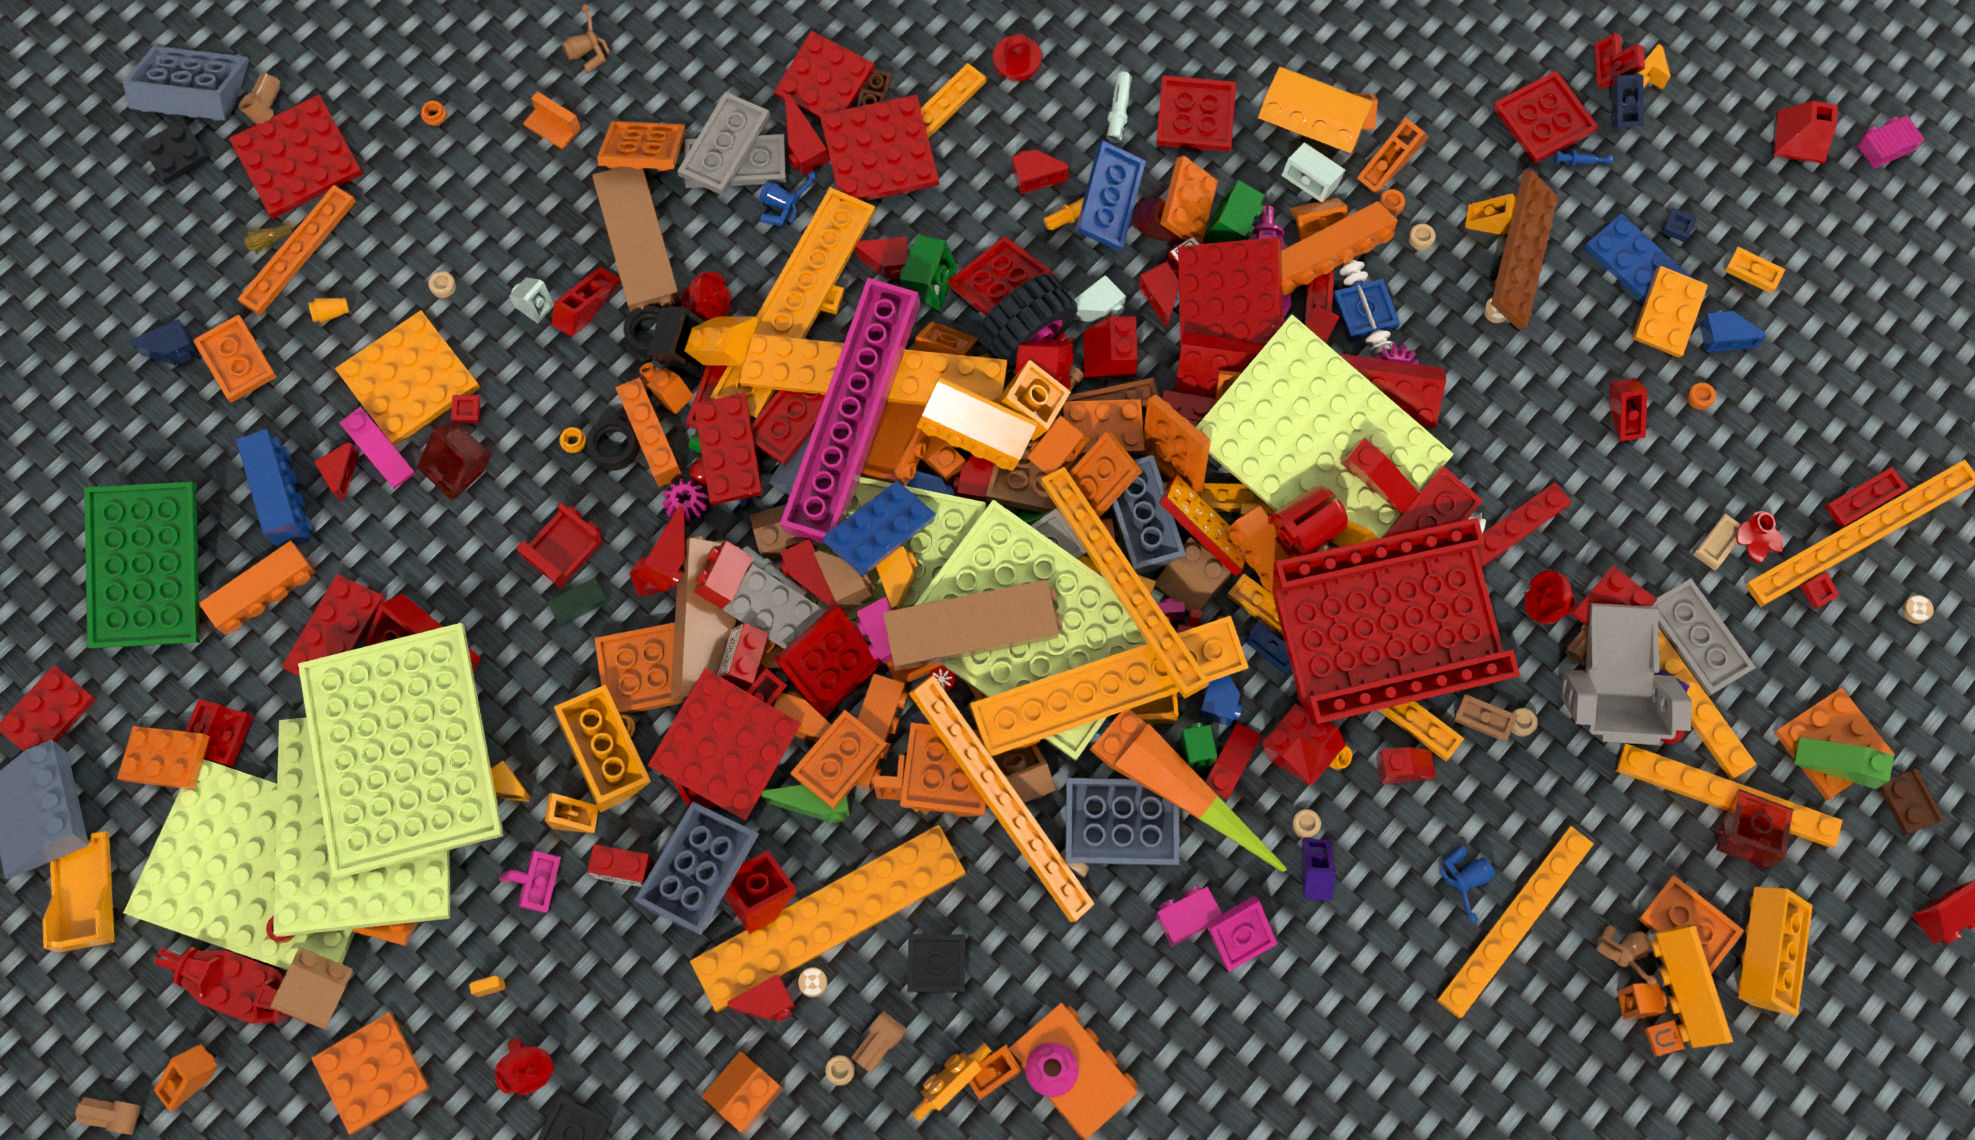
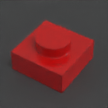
M452 395L451 421L453 423H479L481 402L479 395Z
M1827 572L1821 573L1800 585L1813 609L1840 596Z

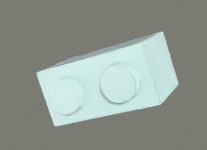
M1303 143L1288 158L1281 176L1323 203L1338 187L1345 169L1306 143Z

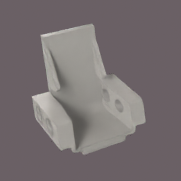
M1591 603L1585 671L1563 669L1561 698L1575 723L1589 725L1590 733L1599 735L1602 742L1660 745V739H1673L1676 736V730L1691 731V698L1674 676L1654 675V673H1659L1658 607Z

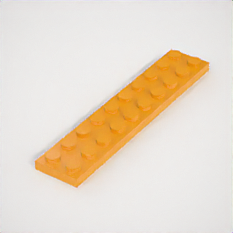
M831 187L829 188L756 316L758 321L753 334L805 339L856 248V243L861 239L875 214V206ZM728 366L710 398L713 400L745 392L748 398L751 419L755 420L769 403L775 390L741 386L740 379L743 366Z
M753 334L743 363L740 384L744 387L826 395L844 343ZM904 350L887 401L926 405L939 378H943L996 403L1005 388L1008 361Z
M1231 616L1177 633L1209 682L1249 668ZM1145 644L970 703L969 705L982 744L989 755L993 756L1180 691L1150 646Z
M937 825L782 910L774 922L750 935L745 930L692 959L690 963L717 1013L728 1007L727 1001L776 974L780 977L788 974L965 876L966 872L940 825Z

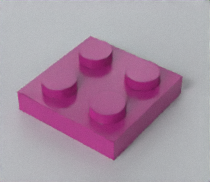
M1255 896L1206 923L1222 963L1228 972L1277 945L1261 903Z

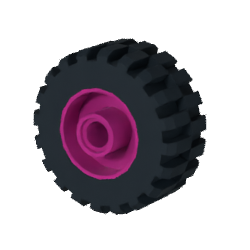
M1049 274L1037 275L1033 279L1025 281L1021 286L1016 287L1014 291L1002 298V301L992 308V311L984 317V321L979 325L977 331L978 340L993 359L1007 360V369H1015L1018 345L1032 341H1041L1044 338L1057 340L1059 335L1066 331V328L1072 324L1073 319L1076 317L1078 311L1077 303L1055 276Z

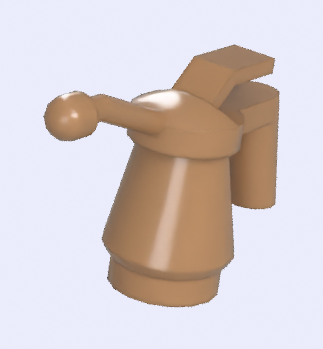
M583 5L582 11L587 15L588 31L583 35L568 37L561 43L570 61L573 59L578 60L592 49L595 51L596 56L584 64L585 71L588 74L606 61L598 43L603 46L607 55L610 54V51L605 41L598 38L593 32L590 9L587 5Z
M1608 925L1597 941L1600 946L1598 952L1614 960L1622 967L1631 965L1642 978L1647 980L1648 984L1655 985L1657 983L1656 978L1645 974L1634 962L1646 957L1651 949L1649 937L1642 932L1630 933L1622 943L1617 944L1612 940L1616 934V929Z

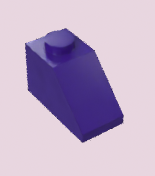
M1302 839L1301 883L1304 899L1315 901L1332 900L1336 869L1330 840Z

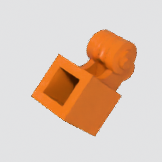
M650 362L645 363L640 368L639 372L641 375L639 377L646 390L649 389L660 404L671 412L677 414L694 397L680 376L669 369H659Z

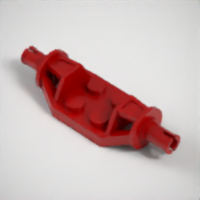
M192 947L183 955H180L166 948H161L157 954L168 959L164 960L155 957L154 964L174 971L173 979L175 985L183 986L204 1006L253 1025L268 1023L281 1025L291 1016L270 1007L277 993L275 987L279 989L284 978L282 971L227 950L200 951ZM265 1009L273 1010L274 1012L265 1011Z

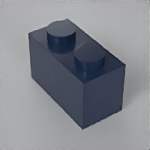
M1644 74L1612 75V126L1617 128L1643 126Z

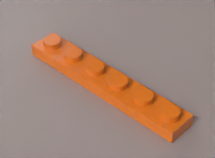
M333 185L239 296L238 301L261 316L356 203L354 197Z

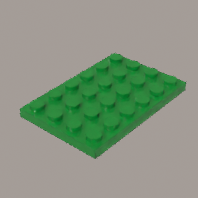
M176 482L84 487L88 648L200 643L196 483Z

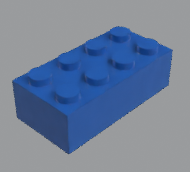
M267 429L236 439L263 534L278 549L289 541H292L295 545L311 541L309 531L312 530L310 519L307 515H304L302 507H305V501L302 494L296 490L295 485L299 482L295 471L290 469L288 463L292 461L288 448L286 446L282 447L277 436L273 437Z

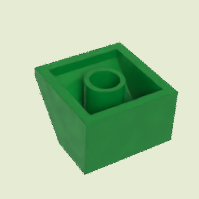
M1238 180L1220 200L1205 232L1203 241L1206 243H1221L1247 240L1254 229V226L1251 225L1253 219H1257L1263 210L1264 205L1261 202L1265 195Z
M917 235L914 244L909 248L907 263L900 271V280L905 289L918 292L921 301L936 310H941L950 288L947 281L955 275L957 265L946 240Z

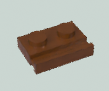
M1917 769L1894 777L1888 783L1879 787L1904 836L1944 820Z

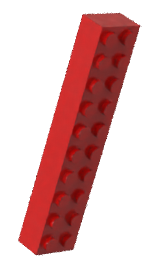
M1183 332L1174 392L1216 398L1219 370L1243 372L1266 344ZM1339 354L1422 427L1436 429L1446 385L1444 368Z

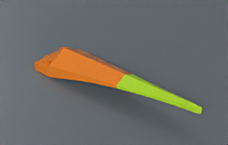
M1130 709L1120 712L1089 749L1110 768L1195 816L1281 872L1287 871L1286 867L1155 729L1149 723L1146 724Z

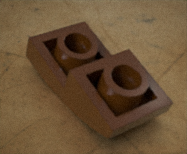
M873 70L860 91L857 107L886 101L893 77L892 73Z

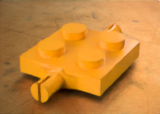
M983 1042L972 1055L967 1056L961 1052L959 1055L954 1054L944 1064L946 1068L938 1076L934 1074L929 1077L923 1084L924 1089L920 1093L925 1098L911 1112L914 1117L920 1122L931 1110L937 1109L939 1111L982 1070L979 1063L992 1052L990 1048Z

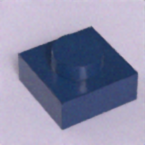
M1673 208L1662 234L1686 243L1697 217Z

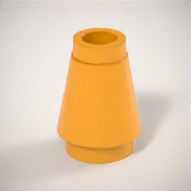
M314 298V301L308 302L313 322L320 321V324L349 313L346 298Z

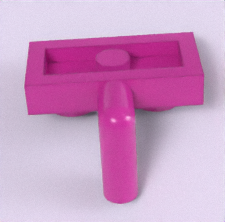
M531 851L526 873L509 870L500 874L499 879L502 883L513 881L523 884L517 907L541 913L548 912L561 857Z

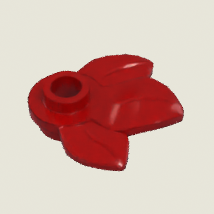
M1764 511L1754 512L1751 514L1749 521L1740 524L1738 527L1736 541L1739 545H1746L1747 553L1754 562L1761 563L1766 558L1769 550L1777 553L1783 551L1781 533L1775 529L1776 522L1770 513Z

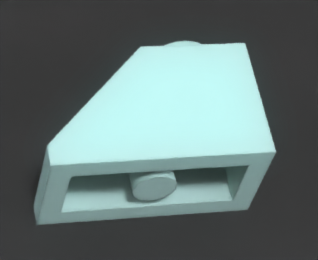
M1105 275L1074 299L1077 303L1078 311L1073 321L1101 322L1110 316H1119L1125 309L1126 296Z
M526 277L513 288L509 296L515 308L536 323H539L554 307L550 294L544 282L540 279Z

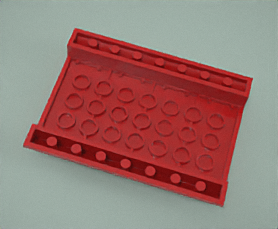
M1478 517L1274 562L1272 595L1298 697L1315 725L1520 676L1514 650L1505 652L1503 650L1476 547L1485 544Z

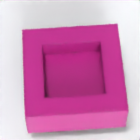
M1165 599L1161 603H1157L1166 617L1169 616V621L1183 620L1185 614L1184 602H1177L1176 599Z

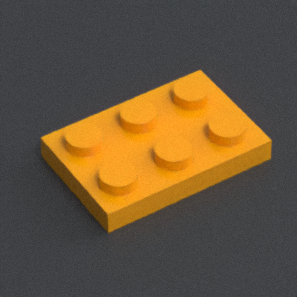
M1659 266L1655 271L1631 339L1678 358L1683 356L1708 285Z

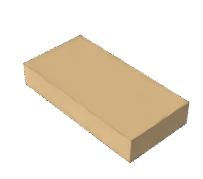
M1725 513L1693 555L1716 571L1737 544L1736 533L1740 523Z

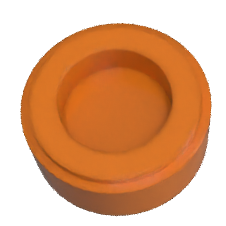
M1390 189L1381 195L1379 202L1395 216L1402 212L1405 205V197L1400 191Z
M1707 383L1693 385L1687 394L1689 404L1698 410L1708 409L1716 399L1714 388Z

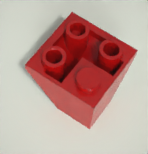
M1811 101L1778 110L1776 114L1773 156L1824 164L1837 126L1838 105Z

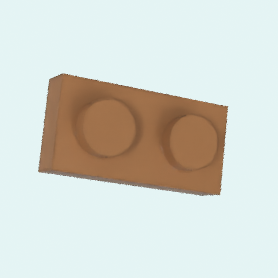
M1465 694L1454 721L1507 743L1518 715Z

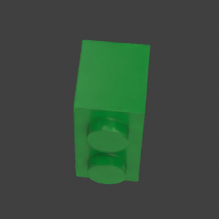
M1194 723L1186 726L1179 740L1181 758L1195 773L1212 770L1217 760V753L1211 725L1203 726L1202 723Z

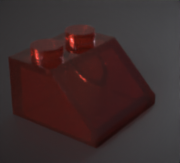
M452 422L433 429L416 468L451 500H455L483 474L492 454L457 422Z
M1739 789L1720 826L1716 850L1771 870L1786 856L1793 809Z

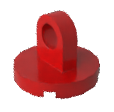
M1025 35L1008 36L995 46L993 52L994 68L1000 76L1009 78L1010 81H1025L1037 73L1041 65V50L1035 41Z
M702 272L696 275L691 282V286H688L682 293V307L687 308L705 322L715 317H726L731 305L730 291L724 285L726 281L716 272Z
M1551 570L1539 572L1529 583L1532 586L1529 592L1526 591L1524 597L1528 616L1538 623L1547 625L1556 623L1563 616L1572 614L1578 607L1577 598L1571 591L1568 578L1562 573Z
M520 1037L508 1041L510 1053L501 1058L494 1070L498 1089L506 1094L517 1092V1095H526L545 1086L550 1080L549 1076L554 1072L550 1054L541 1048L525 1047Z

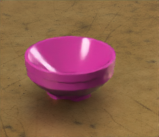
M1048 1042L1039 1045L1030 1053L1026 1062L1025 1072L1030 1086L1036 1092L1047 1097H1057L1067 1093L1074 1086L1078 1077L1079 1066L1074 1053L1068 1047L1060 1043ZM1049 1059H1055L1061 1064V1072L1055 1077H1050L1044 1072V1063Z

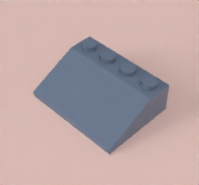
M153 46L123 81L129 109H136L142 112H161L167 115H186L191 118H211L216 121L226 120L235 108L249 59L244 56Z
M49 740L25 750L0 770V857L6 879L89 846L69 755L66 750L54 740Z
M1067 778L1066 863L1179 865V807L1132 779Z
M692 802L634 901L669 922L701 935L759 834Z

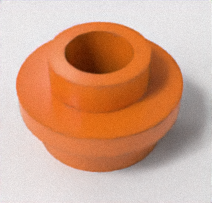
M436 101L425 103L421 111L423 121L432 126L441 124L447 115L445 107Z

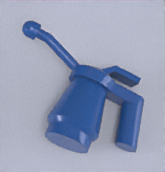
M810 172L808 181L795 194H790L776 183L766 182L760 192L759 200L763 201L765 205L783 208L784 210L781 216L763 213L760 222L784 226L789 214L794 210L789 220V223L793 225L798 214L796 209L798 197L811 185L812 180H815L816 174Z
M1461 844L1443 860L1445 868L1453 879H1449L1443 868L1439 869V873L1446 884L1455 886L1462 893L1465 910L1469 915L1468 919L1475 923L1478 917L1470 909L1467 892L1470 888L1489 883L1496 876V873L1486 857L1473 860L1461 872H1458L1454 865L1467 855L1465 847Z

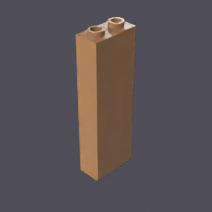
M619 167L593 174L592 177L630 312L636 308L644 309L645 305L662 308L674 307L676 304H680L681 299L644 170H637L632 167Z
M691 536L684 541L685 560L680 567L683 574L677 582L671 701L684 703L704 668L718 674L731 630L736 627V618L723 610L724 607L720 609L694 593L698 584L695 579L701 569L706 568L709 562L706 559L708 553L713 546L718 547L725 542L722 540L712 542L706 541L702 536Z
M1048 580L883 612L894 670L898 671L1057 639L1059 630H1063L1060 613L1055 614L1053 603H1057L1054 587H1049Z

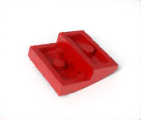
M198 699L185 732L202 733L209 736L203 759L233 767L254 716L246 712L226 708L220 704Z

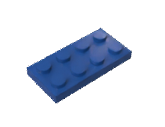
M1105 141L1100 142L1097 147L1075 231L1117 251L1123 249L1146 161Z
M1623 214L1619 215L1584 247L1586 251L1643 303L1647 297L1655 271L1659 266L1692 278Z
M895 481L824 536L823 542L860 575L864 576L933 522L936 513L900 482Z

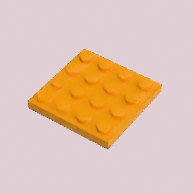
M419 311L335 368L394 447L452 408V395H470L480 388L473 376L422 311Z

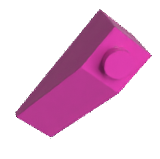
M361 407L340 422V425L394 489L415 474L413 469Z

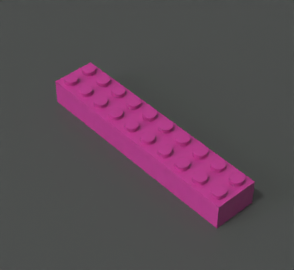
M867 278L780 522V526L785 533L826 545L823 542L824 536L846 519L921 305L918 292Z

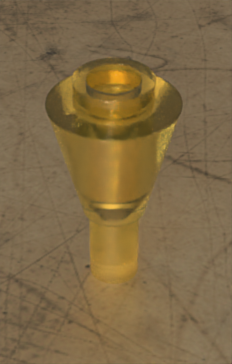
M285 224L275 229L245 231L247 236L243 237L248 251L254 250L257 255L277 241L278 238L293 232L290 225Z

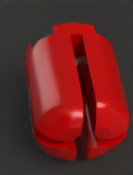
M1314 486L1268 517V525L1273 523L1279 535L1275 540L1289 557L1294 554L1296 556L1311 554L1343 533L1347 528L1348 517L1346 508L1341 500L1332 501L1336 498V494L1330 489L1323 486Z

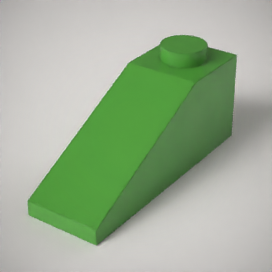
M1799 737L1793 764L1877 789L1889 782L1894 755L1863 746Z
M804 785L764 790L761 793L765 803L820 820H828L829 823L842 822L845 820V817L850 816L848 795L833 810Z

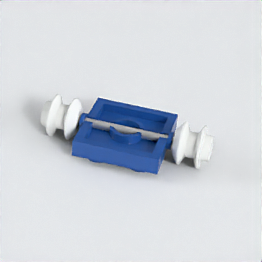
M1351 260L1343 265L1340 275L1347 276L1343 283L1346 286L1352 287L1334 291V300L1349 340L1368 336L1365 343L1373 346L1369 353L1371 355L1384 356L1381 350L1382 347H1385L1389 352L1391 351V344L1394 343L1387 341L1390 337V332L1387 330L1398 328L1400 324L1384 279L1363 284L1368 277L1367 272H1361L1365 265L1363 262Z

